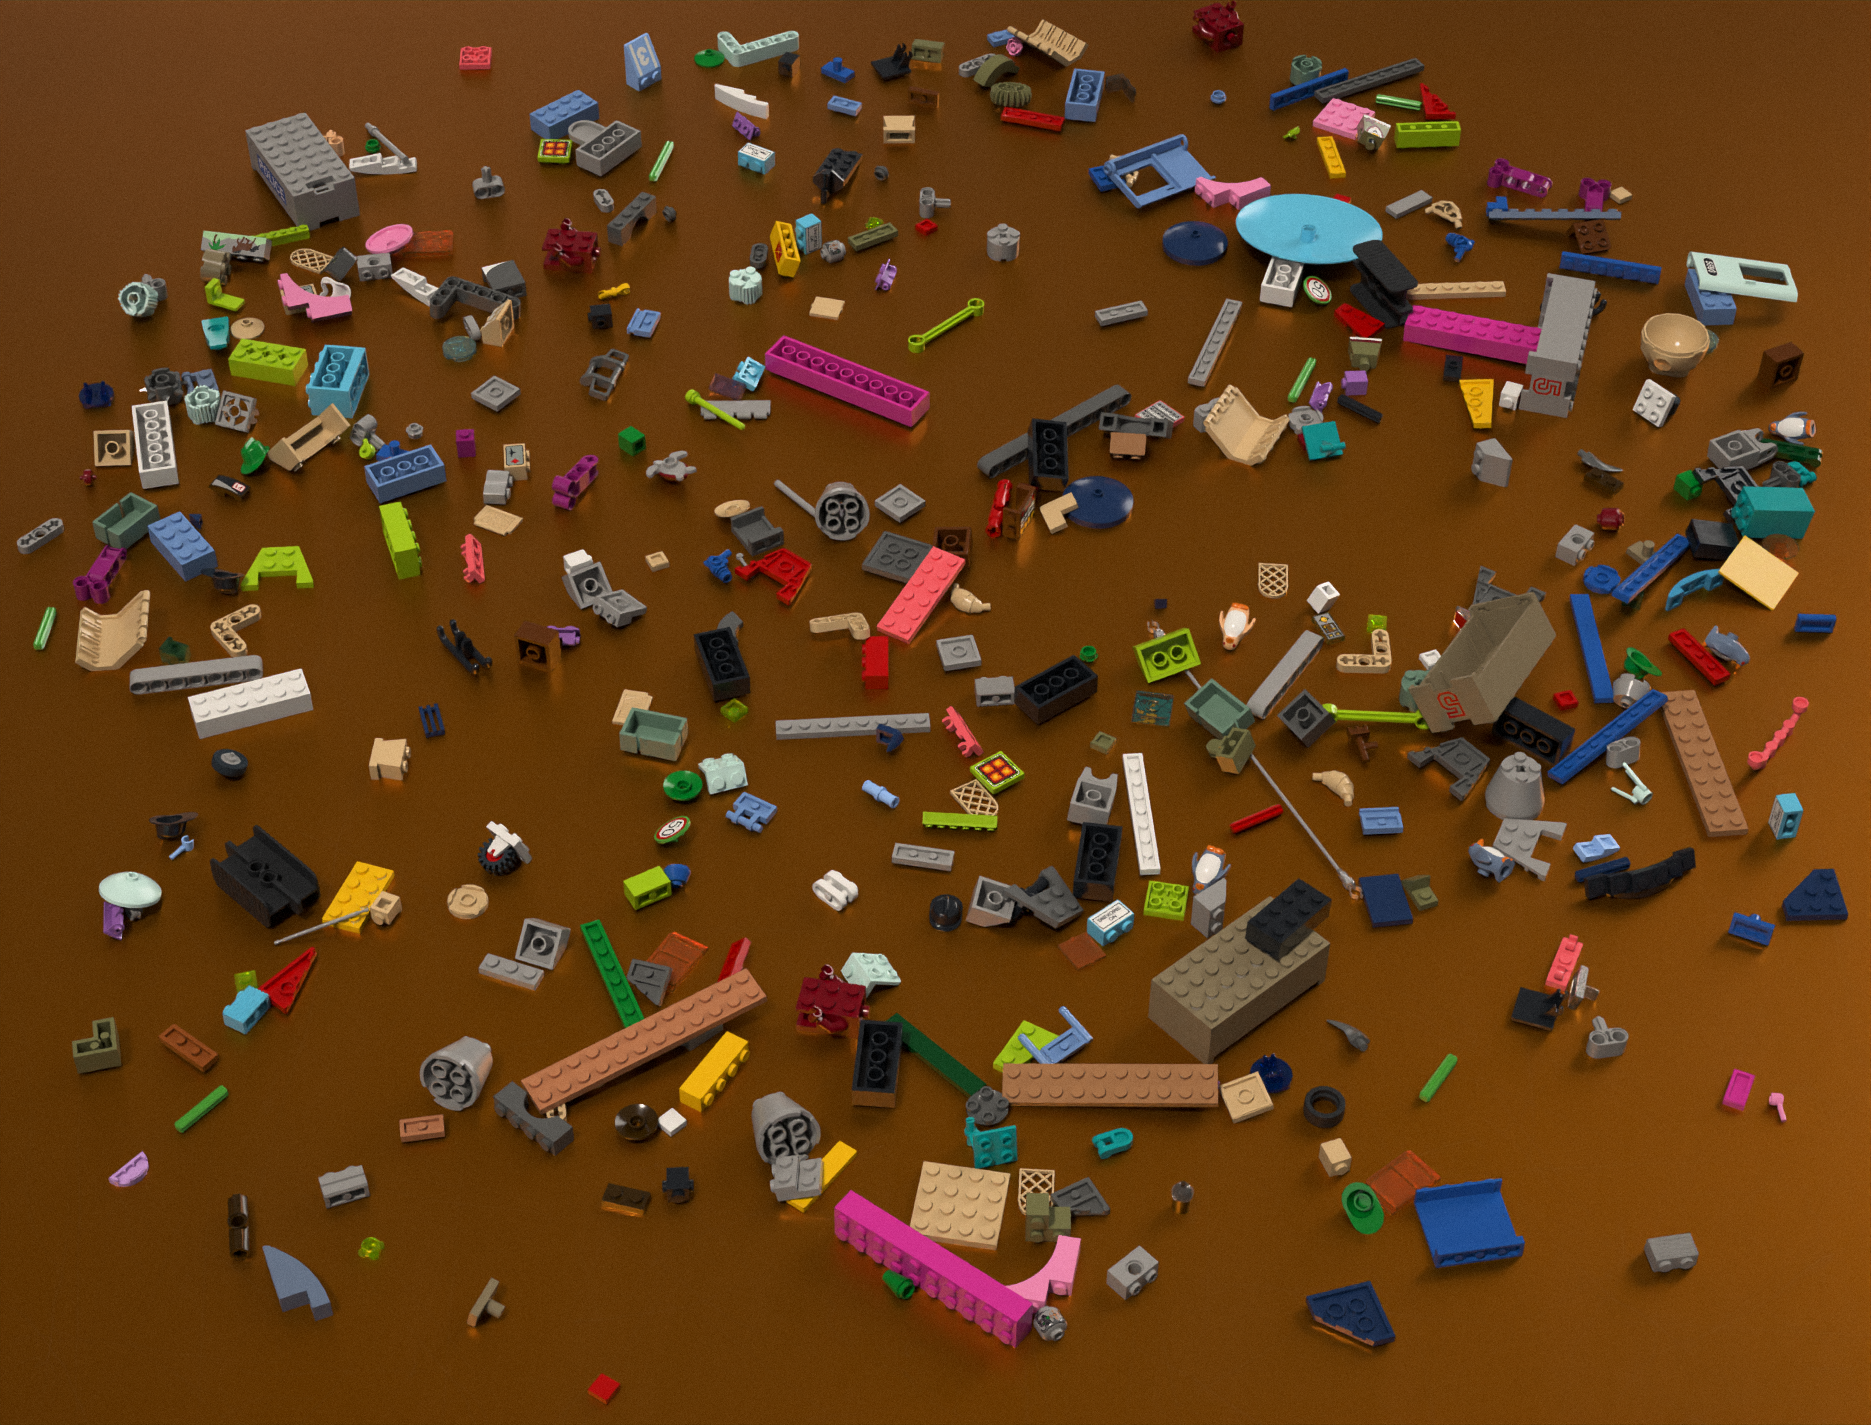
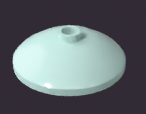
M136 872L112 874L103 879L99 885V894L103 899L114 905L127 908L152 906L161 899L162 894L160 886L153 879Z

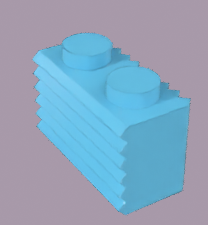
M248 985L244 991H240L237 994L236 1000L231 1005H227L224 1008L222 1015L225 1025L247 1034L263 1014L268 1011V1008L271 1007L269 995Z

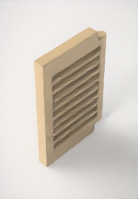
M486 505L474 518V525L506 536L513 533L523 522V518Z
M624 689L612 724L624 725L632 707L649 710L653 697L648 696L646 692Z

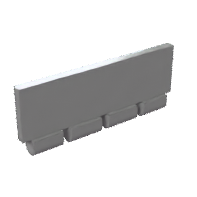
M771 400L707 401L733 418L734 415H737V419H751V415H754V419H767V415H770ZM701 406V416H704V420H716L717 416Z

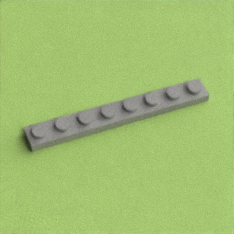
M1231 299L1225 300L1188 377L1189 384L1205 387L1240 313L1242 302Z
M929 713L780 720L776 721L777 740L876 735V728L879 724L897 729L901 733L930 732Z

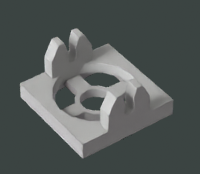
M223 390L215 424L249 433L250 425L257 423V419L254 416L259 415L258 409H255L257 399ZM235 399V402L232 405L230 401ZM241 400L247 405V412L242 411L240 407ZM235 406L238 407V415L232 416V408ZM228 416H230L229 422L226 420ZM240 416L246 417L242 423L235 425L237 418Z

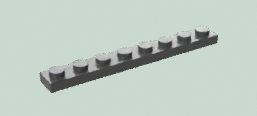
M1413 58L1315 90L1314 96L1321 103H1327L1333 98L1339 99L1424 71L1425 65L1417 58Z

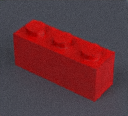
M870 636L866 639V644H862V655H866V657H862V668H865V670H862V682H865L866 689H888V636Z

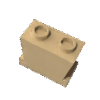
M883 116L884 143H915V116Z
M375 738L369 763L372 780H379V777L396 780L403 779V775L407 773L408 769L407 759H410L411 749L407 747L406 739L383 741V738Z

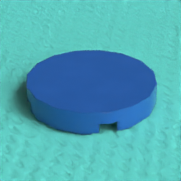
M1606 565L1590 566L1585 570L1583 576L1584 585L1589 590L1599 594L1612 593L1619 586L1621 580L1618 572Z

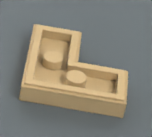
M1072 492L1039 507L1051 534L1068 527L1063 515L1079 508Z

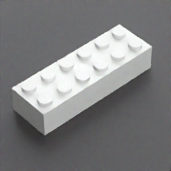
M167 401L132 406L138 467L143 489L179 484L171 417Z
M302 669L188 697L199 739L313 710L311 694Z

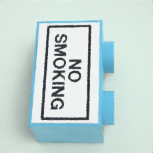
M747 143L738 151V165L765 175L775 166V152Z
M812 213L797 219L795 228L797 248L805 254L822 248L821 220Z
M1795 793L1781 794L1775 797L1768 823L1776 839L1796 837L1804 810Z
M1117 899L1087 919V933L1099 944L1105 946L1109 942L1115 941L1118 936L1132 929L1134 913Z

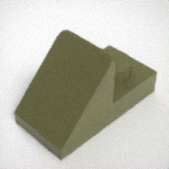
M1417 875L1401 880L1403 887L1419 911L1438 906V899L1429 887L1430 875Z

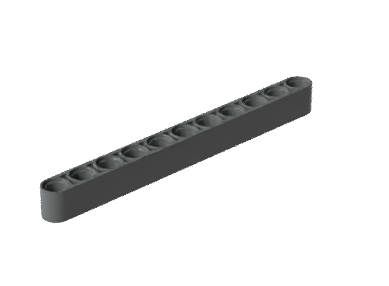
M1114 385L1051 420L1067 422V437L1099 421L1101 412L1113 413L1126 406L1132 396L1120 385ZM1028 432L980 458L977 468L988 477L994 478L1027 460Z

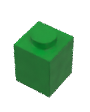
M630 426L618 433L619 448L634 457L646 449L645 435L634 427Z
M1691 470L1676 475L1673 488L1687 501L1700 496L1703 485H1700Z

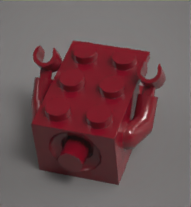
M1233 0L1231 5L1228 2L1226 7L1218 2L1194 10L1193 21L1198 23V25L1192 27V32L1217 53L1240 46L1243 43L1244 23L1240 21L1237 12L1234 10L1236 2Z
M564 218L562 221L561 229H548L542 246V251H548L543 263L544 270L592 274L597 258L601 257V247H598L597 233L578 231L574 227H570L572 222L568 218Z
M828 964L821 968L820 979L804 977L795 1012H799L796 1030L858 1039L860 1020L869 1018L870 1006L866 1005V986L844 982L837 975H832L833 968Z

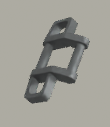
M611 349L606 355L591 358L585 375H582L580 378V384L584 386L591 385L589 395L607 401L611 391L616 386V380L626 367L629 355ZM615 356L617 358L623 359V361H619L611 357ZM602 366L614 370L610 378L593 372L596 368ZM594 385L608 390L606 393L594 389Z

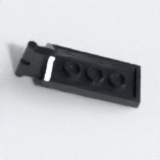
M840 148L831 150L813 176V183L821 189V203H827V199L832 193L846 185L863 160V154L856 151H843Z

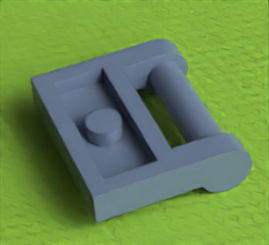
M212 369L194 373L183 372L181 375L182 381H188L185 384L188 391L187 394L193 392L194 386L192 382L197 381L198 387L205 385L210 389L219 391Z

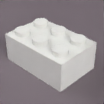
M1272 256L1261 285L1260 301L1292 307L1303 279L1305 263Z

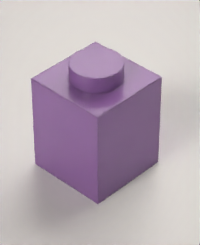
M1345 371L1344 378L1341 379V388L1345 390L1346 396L1366 395L1368 386L1366 372Z

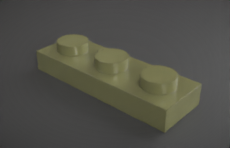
M889 222L848 237V243L855 251L862 250L897 237L898 230Z

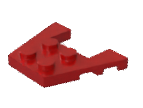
M782 548L765 555L764 559L759 561L752 560L747 566L736 567L735 574L746 581L758 572L773 578L785 586L776 593V599L789 606L809 575L812 564L786 548Z

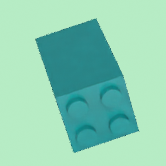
M1743 486L1741 493L1737 497V502L1731 511V515L1742 536L1744 537L1745 535L1748 538L1803 539L1815 513L1803 488Z

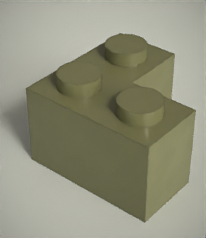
M114 1017L92 1021L94 1037L72 1041L73 1058L78 1074L121 1066L119 1035Z
M1026 1193L1025 1241L1057 1243L1059 1235L1070 1237V1207H1049V1193Z

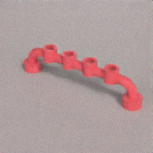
M1803 697L1794 698L1792 703L1794 713L1791 718L1783 722L1782 729L1774 733L1773 740L1766 743L1763 752L1752 751L1749 753L1747 763L1752 770L1765 768L1768 758L1775 756L1777 747L1784 745L1786 736L1793 734L1795 724L1801 714L1808 709L1809 702Z

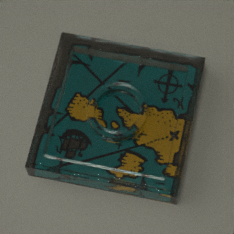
M1136 690L1131 722L1170 726L1174 695Z

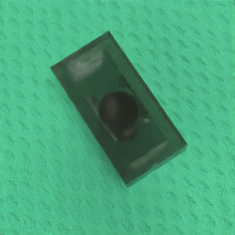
M1581 965L1574 974L1567 1008L1576 1010L1584 997L1593 1001L1596 1000L1599 989L1586 984L1588 967Z

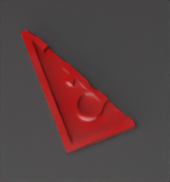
M1420 83L1419 90L1425 119H1455L1456 113L1454 111L1450 112L1446 103L1442 102L1436 94L1432 95L1429 92L1430 88Z
M313 946L258 988L261 992L267 993L270 1003L284 1014L288 1013L317 955Z

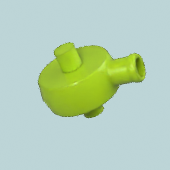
M363 439L359 455L365 460H370L374 457L376 450L372 444L368 443V439Z

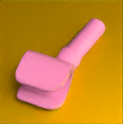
M1771 1093L1769 1105L1777 1106L1781 1122H1786L1787 1119L1783 1110L1784 1096L1780 1093Z

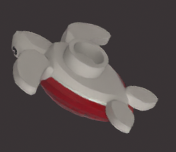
M677 451L671 453L663 461H654L653 465L648 467L646 476L652 478L655 474L659 473L665 480L678 482L685 480L689 474L696 472V467H688L686 463L678 461L688 456L686 451Z

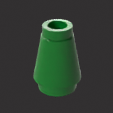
M891 1269L883 1274L882 1280L897 1298L908 1299L915 1291L912 1279Z

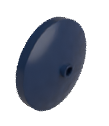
M1199 221L1181 222L1171 226L1164 233L1162 247L1167 256L1179 263L1193 266L1217 262L1226 254L1228 246L1227 237L1221 229L1212 224Z
M1090 476L1078 479L1068 485L1062 495L1064 496L1072 492L1079 507L1066 513V516L1076 524L1088 528L1104 529L1117 526L1126 521L1133 510L1134 501L1131 491L1123 483L1108 477Z

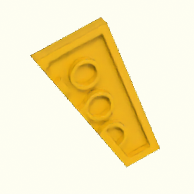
M1494 379L1459 380L1473 427L1481 429L1491 428Z

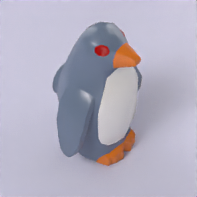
M1795 412L1781 421L1770 423L1768 429L1770 434L1778 435L1789 443L1804 445L1803 442L1798 440L1812 438L1815 435V422L1811 419L1800 418V416L1806 415L1807 412Z
M1716 625L1702 644L1704 648L1708 647L1720 658L1727 661H1736L1737 670L1750 661L1749 653L1737 641L1739 637L1731 632L1727 635L1719 633Z
M1483 839L1469 847V855L1474 864L1479 867L1477 872L1486 877H1489L1490 874H1495L1497 882H1501L1511 874L1515 865L1514 860L1505 857L1495 848L1484 847Z
M1208 845L1199 860H1197L1198 852L1194 854L1191 866L1194 876L1192 891L1195 895L1225 878L1228 874L1231 864L1223 870L1226 857L1224 850Z

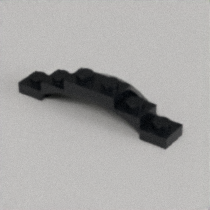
M1689 847L1675 851L1668 859L1645 868L1612 874L1599 873L1585 877V896L1589 899L1601 895L1634 899L1654 895L1667 888L1676 877L1683 876L1682 872L1696 868L1694 849Z

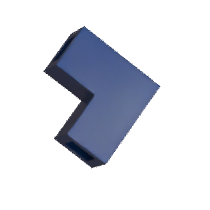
M1496 196L1495 202H1487L1486 215L1489 216V212H1492V209H1502V212H1508L1507 198Z

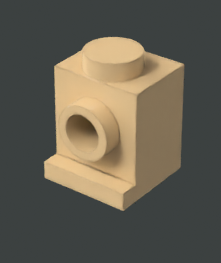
M384 891L379 894L370 907L371 918L379 925L383 923L390 925L395 916L402 911L400 897Z

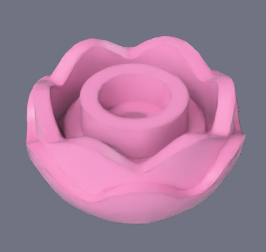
M1012 37L1008 40L1006 49L1010 55L1018 56L1023 51V43L1019 38Z

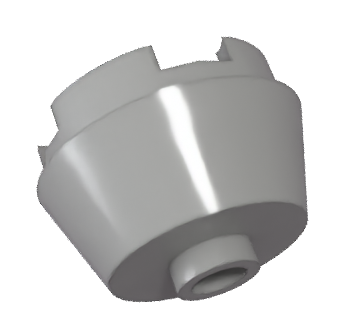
M1621 674L1620 678L1613 682V700L1625 709H1628L1646 695L1651 688L1646 680L1642 683L1634 679L1635 675Z

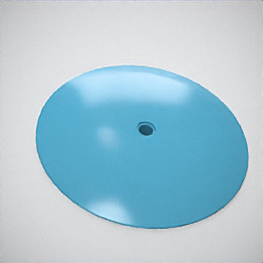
M1282 194L1261 198L1242 208L1236 218L1238 233L1251 246L1269 255L1300 263L1336 264L1358 259L1353 252L1354 245L1370 240L1382 241L1383 237L1379 223L1364 210L1344 201L1318 195Z

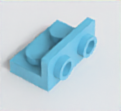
M747 357L744 362L741 361L736 370L739 372H735L732 378L734 383L731 388L735 389L737 384H740L754 391L766 366Z

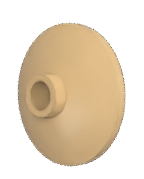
M257 318L237 320L230 328L232 336L240 340L241 338L255 339L265 330L264 323Z
M733 500L719 505L714 512L716 516L729 517L731 519L747 511L750 503L746 500Z

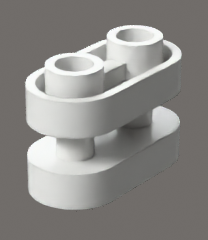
M829 871L824 875V879H819L812 885L817 897L837 911L843 909L847 905V901L852 902L858 897V887L856 884L844 878L838 871Z

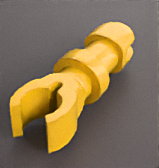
M624 283L617 288L612 287L611 290L599 291L598 296L599 299L604 300L610 296L617 297L618 294L628 295L630 294V287L628 283Z

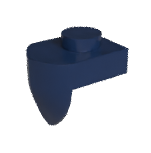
M879 724L876 728V742L887 745L886 752L896 750L904 740L903 735L897 729L883 724Z

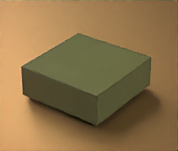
M1099 731L1091 741L1090 748L1107 755L1116 744L1117 738Z

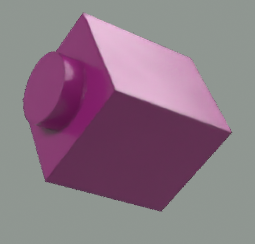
M474 429L456 430L458 458L476 456Z

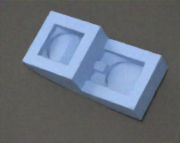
M1610 834L1596 835L1592 841L1576 843L1573 847V850L1583 863L1607 857L1620 849Z

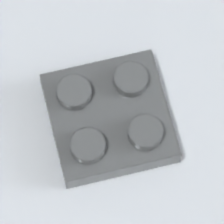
M493 376L471 393V397L498 412L519 396L521 392L520 388Z
M899 484L876 499L875 506L901 523L925 507V500Z
M973 635L936 640L944 671L981 666V657Z

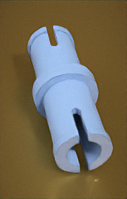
M870 780L864 782L862 786L864 792L872 795L876 801H882L891 808L897 807L900 801L899 797L888 792L887 788L880 787Z

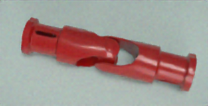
M1002 479L997 483L998 490L995 492L994 503L991 506L988 517V525L985 528V533L991 538L1000 536V527L1003 525V508L1007 507L1010 501V492L1013 489V484L1007 479Z

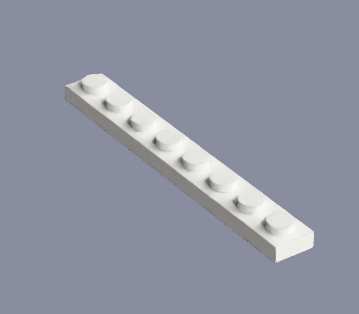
M1142 753L1123 754L1122 760L1140 875L1160 874V863Z

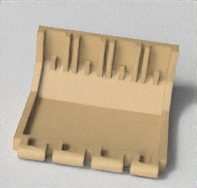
M1044 19L1041 20L1036 31L1029 36L1012 26H1009L1007 32L1019 38L1023 43L1066 67L1081 59L1089 46L1087 43Z
M1228 385L1203 424L1206 427L1205 431L1228 459L1252 466L1256 463L1261 464L1267 459L1266 455L1274 448V443L1280 439L1279 435L1287 428L1286 425L1290 419L1286 414L1275 420L1259 416L1239 389Z
M140 591L117 614L99 615L84 607L80 611L75 663L90 671L116 670L142 648L143 643L147 639L150 591Z

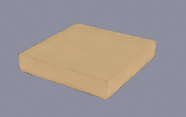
M1258 1071L1219 1086V1092L1233 1123L1274 1109Z

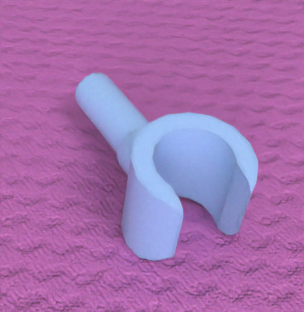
M188 835L183 836L181 839L182 845L169 858L173 860L181 852L193 850L194 839L189 841Z

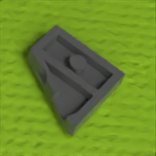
M632 959L626 978L654 1004L661 1007L673 969L668 966Z
M1089 1177L1054 1192L1050 1196V1200L1055 1207H1070L1071 1216L1110 1214L1109 1206Z

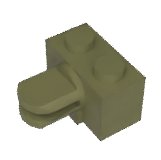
M1232 727L1227 736H1224L1222 740H1210L1206 748L1210 757L1217 758L1222 771L1239 774L1256 745L1249 730Z

